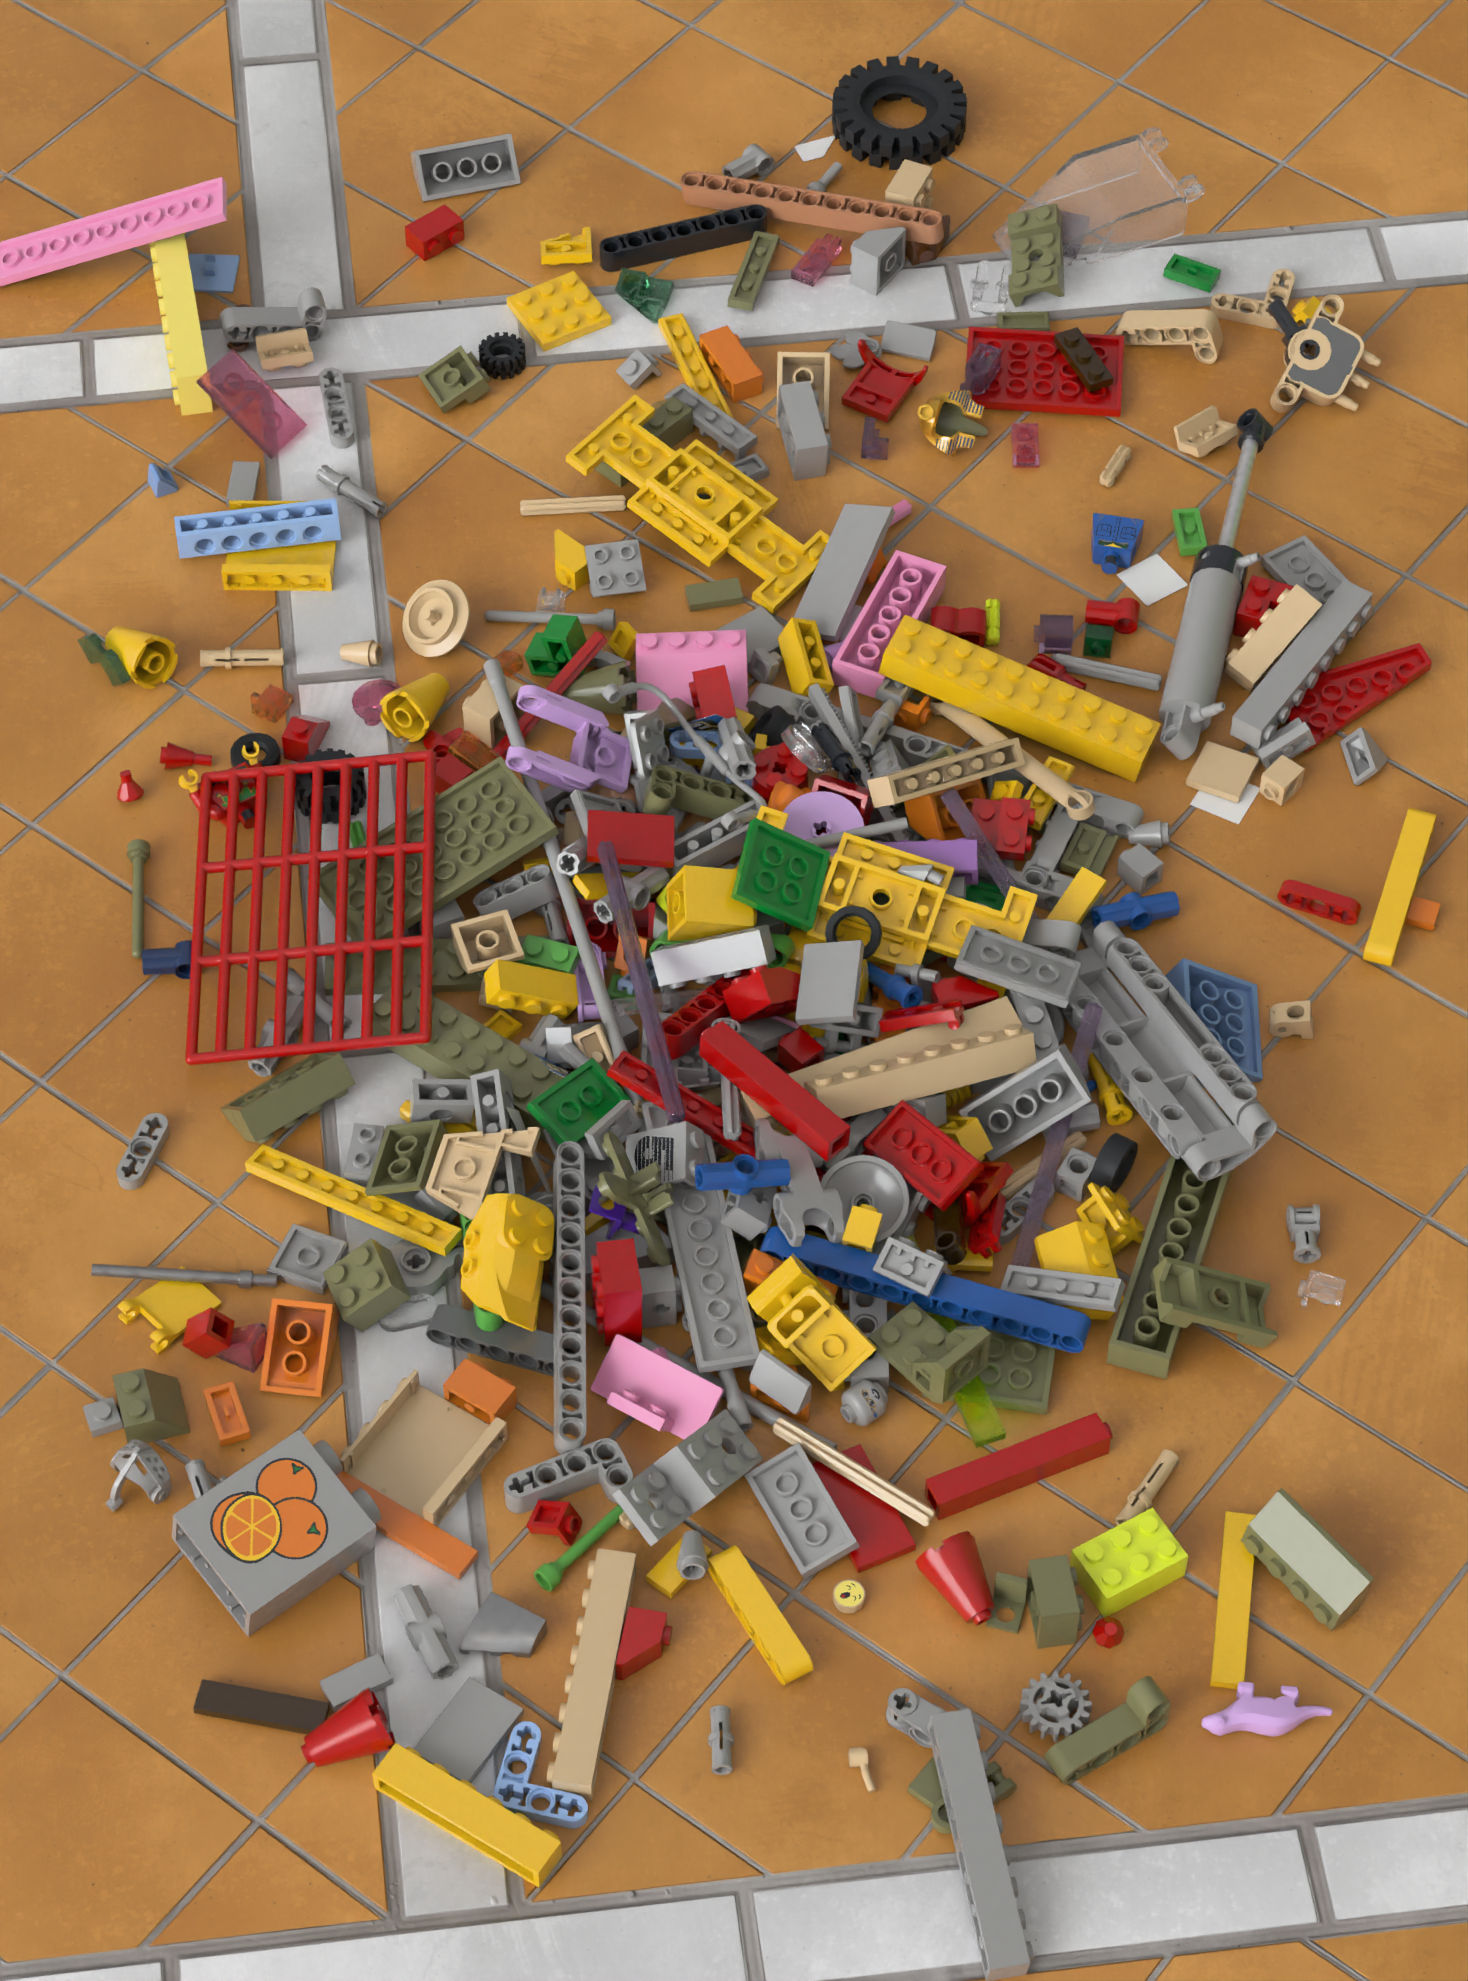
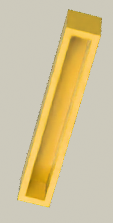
M395 1743L373 1772L375 1789L539 1888L562 1858L561 1841L555 1833L548 1829L542 1831L532 1825L530 1819L522 1813H512L504 1808V1805L497 1798L482 1795L477 1792V1789L470 1782L464 1779L457 1780L442 1765L438 1763H433L432 1765L422 1759L420 1753L411 1747L404 1748Z

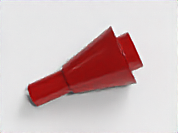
M167 742V747H161L160 764H165V770L193 766V764L211 766L212 755L196 754L191 750Z

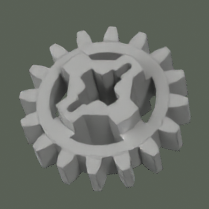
M1054 1670L1052 1677L1048 1678L1042 1672L1040 1673L1039 1682L1031 1678L1028 1688H1023L1022 1700H1020L1019 1710L1023 1711L1022 1722H1030L1029 1731L1031 1733L1039 1729L1041 1731L1040 1739L1044 1740L1048 1734H1051L1054 1742H1058L1059 1735L1063 1734L1066 1738L1072 1734V1730L1076 1732L1083 1728V1724H1088L1089 1712H1091L1092 1702L1088 1701L1089 1690H1081L1082 1681L1080 1679L1074 1683L1070 1682V1673H1067L1064 1678H1059L1058 1672ZM1042 1694V1698L1037 1699V1704H1034L1035 1699ZM1077 1708L1075 1715L1069 1718V1714L1074 1713V1709Z

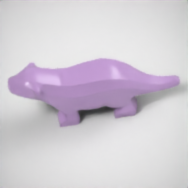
M1239 1682L1236 1701L1226 1709L1204 1717L1201 1725L1217 1736L1236 1731H1250L1274 1737L1286 1734L1309 1718L1331 1716L1333 1710L1329 1707L1316 1705L1296 1707L1299 1700L1298 1687L1281 1686V1693L1286 1696L1273 1699L1265 1696L1254 1697V1683Z

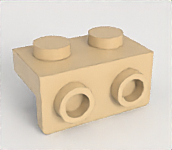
M306 328L263 334L255 337L258 360L262 370L274 372L289 365L303 367L308 362L314 361Z
M1213 405L1174 427L1179 451L1195 457L1208 455L1209 451L1227 444L1230 439L1238 435L1237 426L1220 420L1217 407Z

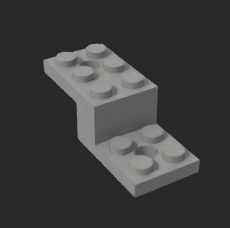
M725 1409L618 1489L612 1496L648 1544L652 1546L764 1459L757 1451L755 1445L751 1443L738 1426L737 1421ZM722 1445L727 1449L728 1453L724 1451ZM649 1501L654 1504L655 1509L651 1507Z

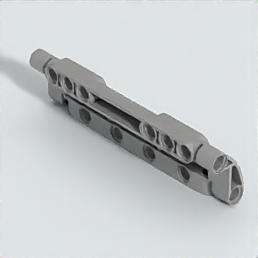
M1113 921L1100 923L1093 932L1092 947L1076 951L1075 957L1069 958L1083 963L1066 1009L1059 1007L1062 1015L1175 1159L1182 1158L1200 1181H1208L1219 1177L1245 1162L1264 1146L1276 1132L1277 1123L1257 1100L1256 1087L1140 944L1134 939L1126 938ZM1111 970L1120 980V982L1124 985V987L1128 990V992L1132 995V997L1136 1000V1002L1140 1005V1007L1144 1010L1146 1015L1143 1014V1012L1139 1009V1007L1135 1004V1002L1131 999V997L1127 994V992L1111 974ZM1197 1078L1207 1089V1091L1211 1094V1096L1215 1099V1101L1219 1104V1106L1223 1109V1111L1227 1114V1116L1231 1119V1121L1234 1123V1126L1230 1123V1121L1226 1118V1116L1222 1113V1111L1218 1108V1106L1214 1103V1101L1198 1083V1081L1196 1080Z

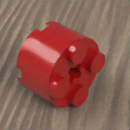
M783 742L776 746L767 747L753 756L756 762V775L751 779L752 789L762 796L767 804L775 784L779 781L792 784L800 789L808 788V762L805 756L795 749L792 744Z

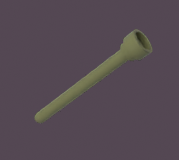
M135 839L127 845V857L133 863L132 956L139 959L142 957L144 949V864L150 858V844L145 840Z

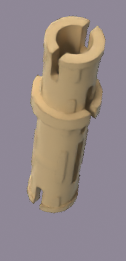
M225 647V650H200L201 667L225 666L226 669H231L232 666H284L283 648L231 650V647Z
M1164 1449L1138 1488L1130 1492L1127 1496L1128 1502L1115 1518L1117 1525L1152 1507L1153 1498L1180 1462L1179 1457L1173 1451Z

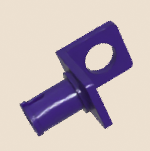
M596 1185L593 1189L589 1211L610 1219L606 1238L610 1240L616 1230L619 1231L620 1228L640 1235L635 1225L637 1221L636 1215L628 1212L625 1206L613 1201L614 1208L607 1210L599 1205L598 1198L602 1194Z

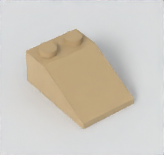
M778 352L777 403L779 385L810 381L813 391L817 390L819 406L817 407L819 412L824 413V430H829L830 352ZM776 417V429H780Z

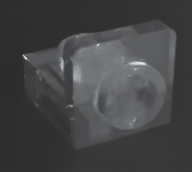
M1311 1270L1308 1280H1301L1297 1292V1297L1302 1298L1300 1309L1306 1311L1310 1297L1318 1299L1324 1304L1340 1306L1347 1280Z

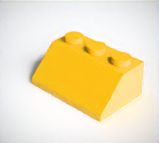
M1075 1221L1039 1235L1034 1239L1041 1269L1118 1278L1103 1223ZM1123 1294L1120 1300V1304L1123 1302L1124 1299ZM1054 1304L1084 1313L1090 1319L1109 1320L1114 1314L1112 1311Z

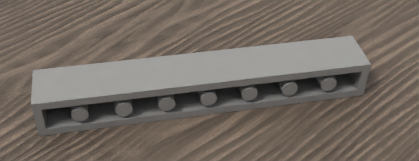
M1344 579L1233 715L1230 735L1258 749L1266 740L1270 741L1276 732L1277 726L1280 723L1284 724L1288 719L1293 706H1298L1302 702L1305 691L1315 686L1322 671L1326 672L1334 655H1339L1343 651L1349 637L1353 638L1358 632L1360 623L1363 620L1367 621L1374 608L1371 605L1373 593Z
M970 1709L931 1714L927 1729L986 1981L1026 1975L1031 1962L1034 1961L1033 1948L1030 1941H1025L1023 1930L1026 1929L1025 1915L1023 1910L1017 1907L1015 1897H1018L1017 1881L1015 1877H1010L1008 1865L1011 1863L1008 1846L1002 1844L1000 1836L1003 1833V1823L1000 1813H995L993 1807L995 1789L993 1783L987 1781L985 1773L988 1770V1760L985 1751H980L978 1740L981 1737L978 1720H973Z

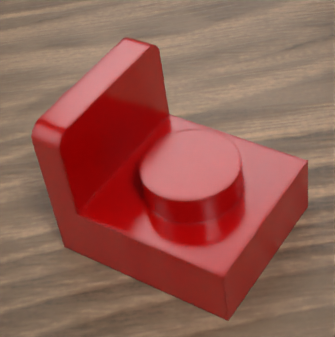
M538 1500L526 1527L532 1534L557 1535L564 1545L572 1546L581 1529L583 1520L570 1502Z

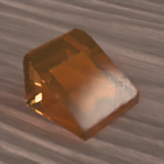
M504 650L492 658L499 660L503 674L507 677L523 668L522 656L519 653Z

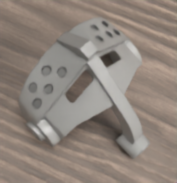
M133 1439L113 1456L110 1466L120 1473L111 1489V1498L105 1503L111 1511L115 1512L124 1503L120 1498V1493L126 1479L140 1485L146 1491L148 1498L155 1504L162 1503L169 1496L172 1489L170 1474L162 1459L149 1444ZM137 1460H139L147 1470V1473L145 1475H143L139 1468L136 1466L135 1463L137 1462Z

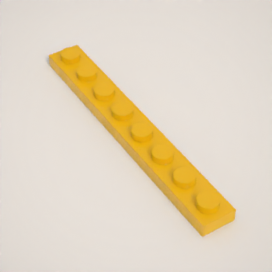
M264 1144L245 1162L246 1171L444 1257L463 1237L462 1229L386 1196H367L365 1194V1187Z

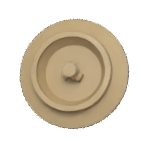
M434 580L421 586L412 595L403 614L402 628L404 638L414 652L424 657H439L447 654L459 644L466 633L470 619V606L464 591L451 581Z

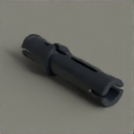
M818 723L822 731L814 725L811 729V735L830 758V763L834 770L839 771L847 782L854 783L850 775L858 781L861 777V771L854 764L850 752L842 748L825 723Z

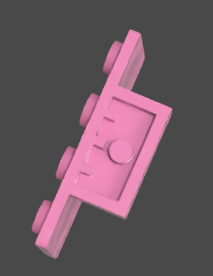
M622 1335L615 1336L591 1386L593 1392L608 1399L607 1404L658 1431L671 1432L682 1439H686L711 1420L724 1393L722 1387Z

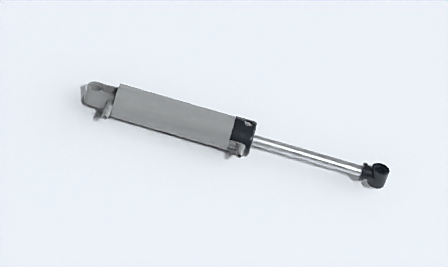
M1256 408L1245 411L1237 421L1236 426L1242 432L1237 443L1241 452L1219 542L1215 545L1206 546L1195 557L1190 576V586L1159 707V718L1163 723L1160 741L1179 760H1185L1194 753L1199 735L1208 728L1212 716L1219 714L1226 708L1223 702L1215 703L1240 597L1246 582L1248 566L1255 564V562L1261 559V555L1258 552L1244 556L1234 548L1256 454L1263 450L1265 441L1273 433L1272 425Z

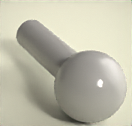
M836 161L819 181L809 183L806 189L826 192V187L843 169V166Z

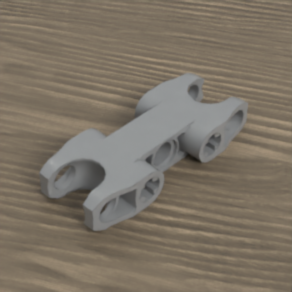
M756 1119L753 1129L756 1160L788 1159L790 1165L791 1179L789 1185L780 1186L782 1193H775L773 1198L775 1218L788 1243L792 1247L802 1246V1239L805 1237V1225L820 1227L832 1243L841 1242L845 1231L842 1212L843 1204L839 1192L836 1188L822 1189L815 1168L822 1167L824 1159L793 1133L790 1136L780 1135L772 1129L767 1119Z

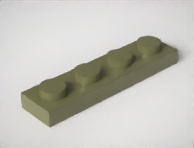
M760 231L754 232L728 297V307L753 311L780 243V235Z

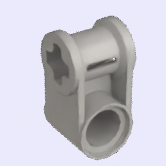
M898 1688L891 1692L888 1698L886 1720L892 1727L908 1735L919 1745L932 1748L927 1729L931 1714L944 1713L946 1711L907 1688Z

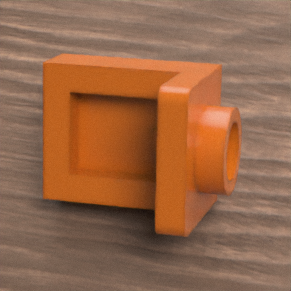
M925 695L919 705L906 700L894 716L893 724L917 733L923 724L926 725L932 716L933 710L930 709L931 698Z

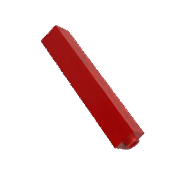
M720 1021L715 1026L708 1027L702 1032L699 1056L796 1135L826 1162L849 1146L851 1127L725 1022Z
M1097 1412L930 1477L926 1479L925 1497L931 1508L935 1510L938 1521L1108 1454L1110 1441L1113 1438L1112 1431L1107 1422L1101 1421Z

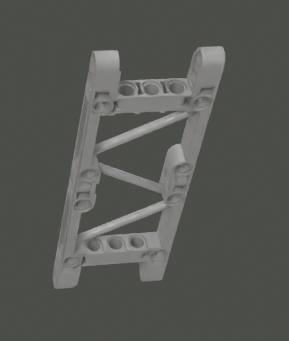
M758 684L746 704L749 713L759 720L772 707L776 705L781 706L796 720L795 727L785 742L792 744L809 762L819 744L811 735V729L816 725L822 731L818 723H823L812 701L808 697L769 684ZM834 706L838 716H841V720L845 724L842 708ZM861 715L865 735L872 722L870 717ZM894 725L885 732L881 739L884 742L891 739L909 767L922 764L947 745H950L956 754L968 750ZM714 766L710 778L725 782V776ZM1014 768L981 778L982 783L987 785L989 798L995 781H1019L1024 785L1021 793L1023 797H1025L1033 784ZM837 771L838 779L844 780L842 774ZM1068 782L1077 790H1086L1091 793L1095 804L1094 814L1085 820H1073L1068 816L1066 807L1057 801L1054 805L1055 812L1051 820H1047L1045 832L1041 840H1037L1035 852L1031 860L1026 862L1022 872L1015 870L1013 860L1002 859V866L978 858V881L1005 888L1013 886L1037 894L1038 898L1035 906L1052 911L1074 879L1059 874L1060 862L1080 822L1105 830L1108 835H1119V839H1128V827L1134 831L1140 825L1144 817V811L1134 803ZM1080 803L1072 806L1075 809L1083 808ZM905 805L893 811V813H896V817L903 818L907 816ZM874 812L871 814L868 825L880 823ZM910 825L905 829V833H908L907 838H910V841H927V839L912 829ZM886 833L864 838L870 841L891 842ZM1102 893L1095 901V903L1093 904L1087 915L1084 917L1082 922H1086L1092 919V908L1095 906H1100L1104 900Z

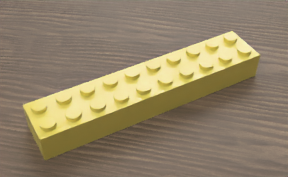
M185 233L151 242L149 245H152L150 246L154 278L159 280L155 283L157 297L160 298L158 299L160 315H166L161 317L163 333H169L164 335L166 351H171L167 353L169 369H174V371H170L172 387H177V390H173L175 406L180 405L181 415L184 416L213 412Z

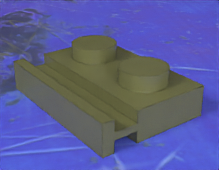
M1080 822L1060 862L1059 870L1077 875L1080 869L1084 867L1101 877L1118 843L1119 835L1111 836L1105 830Z

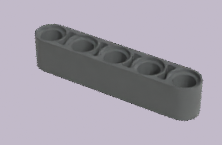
M447 1304L437 1306L426 1331V1336L432 1342L554 1377L552 1333L537 1329L532 1332L503 1320V1324L499 1329L492 1332L484 1331L477 1326L473 1311ZM564 1349L568 1354H576L571 1349Z

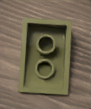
M441 1119L386 1126L365 1189L367 1196L419 1191L426 1187L443 1135L449 1134Z

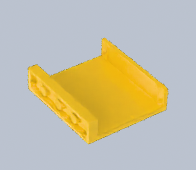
M229 500V509L237 510L305 501ZM337 540L227 553L226 564H222L221 569L224 590L332 591Z

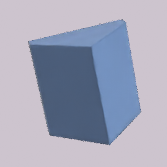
M155 463L149 464L147 481L156 498L178 490V485L169 470Z

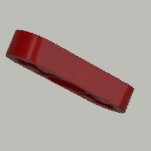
M1285 880L1277 894L1278 900L1287 907L1344 925L1355 924L1362 910L1360 903L1353 898L1296 880ZM1314 900H1319L1325 905L1318 904Z

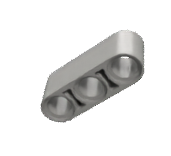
M540 864L483 889L475 895L473 903L481 916L507 909L510 918L513 919L553 901L560 893L549 867L545 864Z

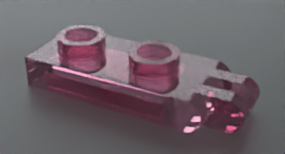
M829 233L823 239L818 237L791 270V279L814 287L840 254L842 238L835 237L832 241L833 235Z

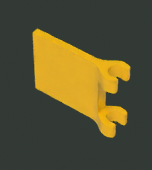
M160 1280L139 1296L123 1300L118 1305V1308L122 1311L118 1318L126 1325L133 1322L140 1313L158 1328L150 1335V1338L155 1341L150 1347L157 1354H161L167 1350L178 1336L185 1332L189 1318L211 1307L217 1310L222 1306V1301L202 1283Z

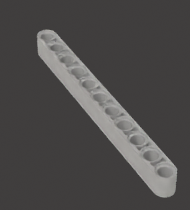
M565 1141L560 1144L553 1164V1216L555 1220L553 1239L554 1446L560 1454L581 1447L587 1431L584 1150L581 1145L573 1141ZM564 1159H571L573 1162H567ZM563 1185H569V1186L573 1187L574 1189H568V1188L564 1187ZM563 1212H570V1213H572L574 1216H568V1215L564 1214ZM563 1239H570L574 1243H567ZM564 1266H570L574 1268V1270H567L564 1268ZM564 1294H572L575 1298H567ZM564 1321H570L574 1323L575 1326H568L564 1323ZM564 1349H571L576 1354H568ZM564 1377H571L576 1382H568ZM570 1405L573 1406L576 1410L570 1411L567 1410L564 1406ZM564 1434H572L576 1439H568Z

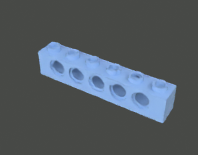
M336 498L174 517L180 559L341 540Z

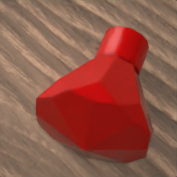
M124 770L120 772L121 784L117 792V799L122 802H132L140 799L144 795V790L133 780L131 771Z
M1109 1616L1096 1621L1092 1631L1096 1643L1108 1649L1119 1645L1125 1633L1120 1621Z

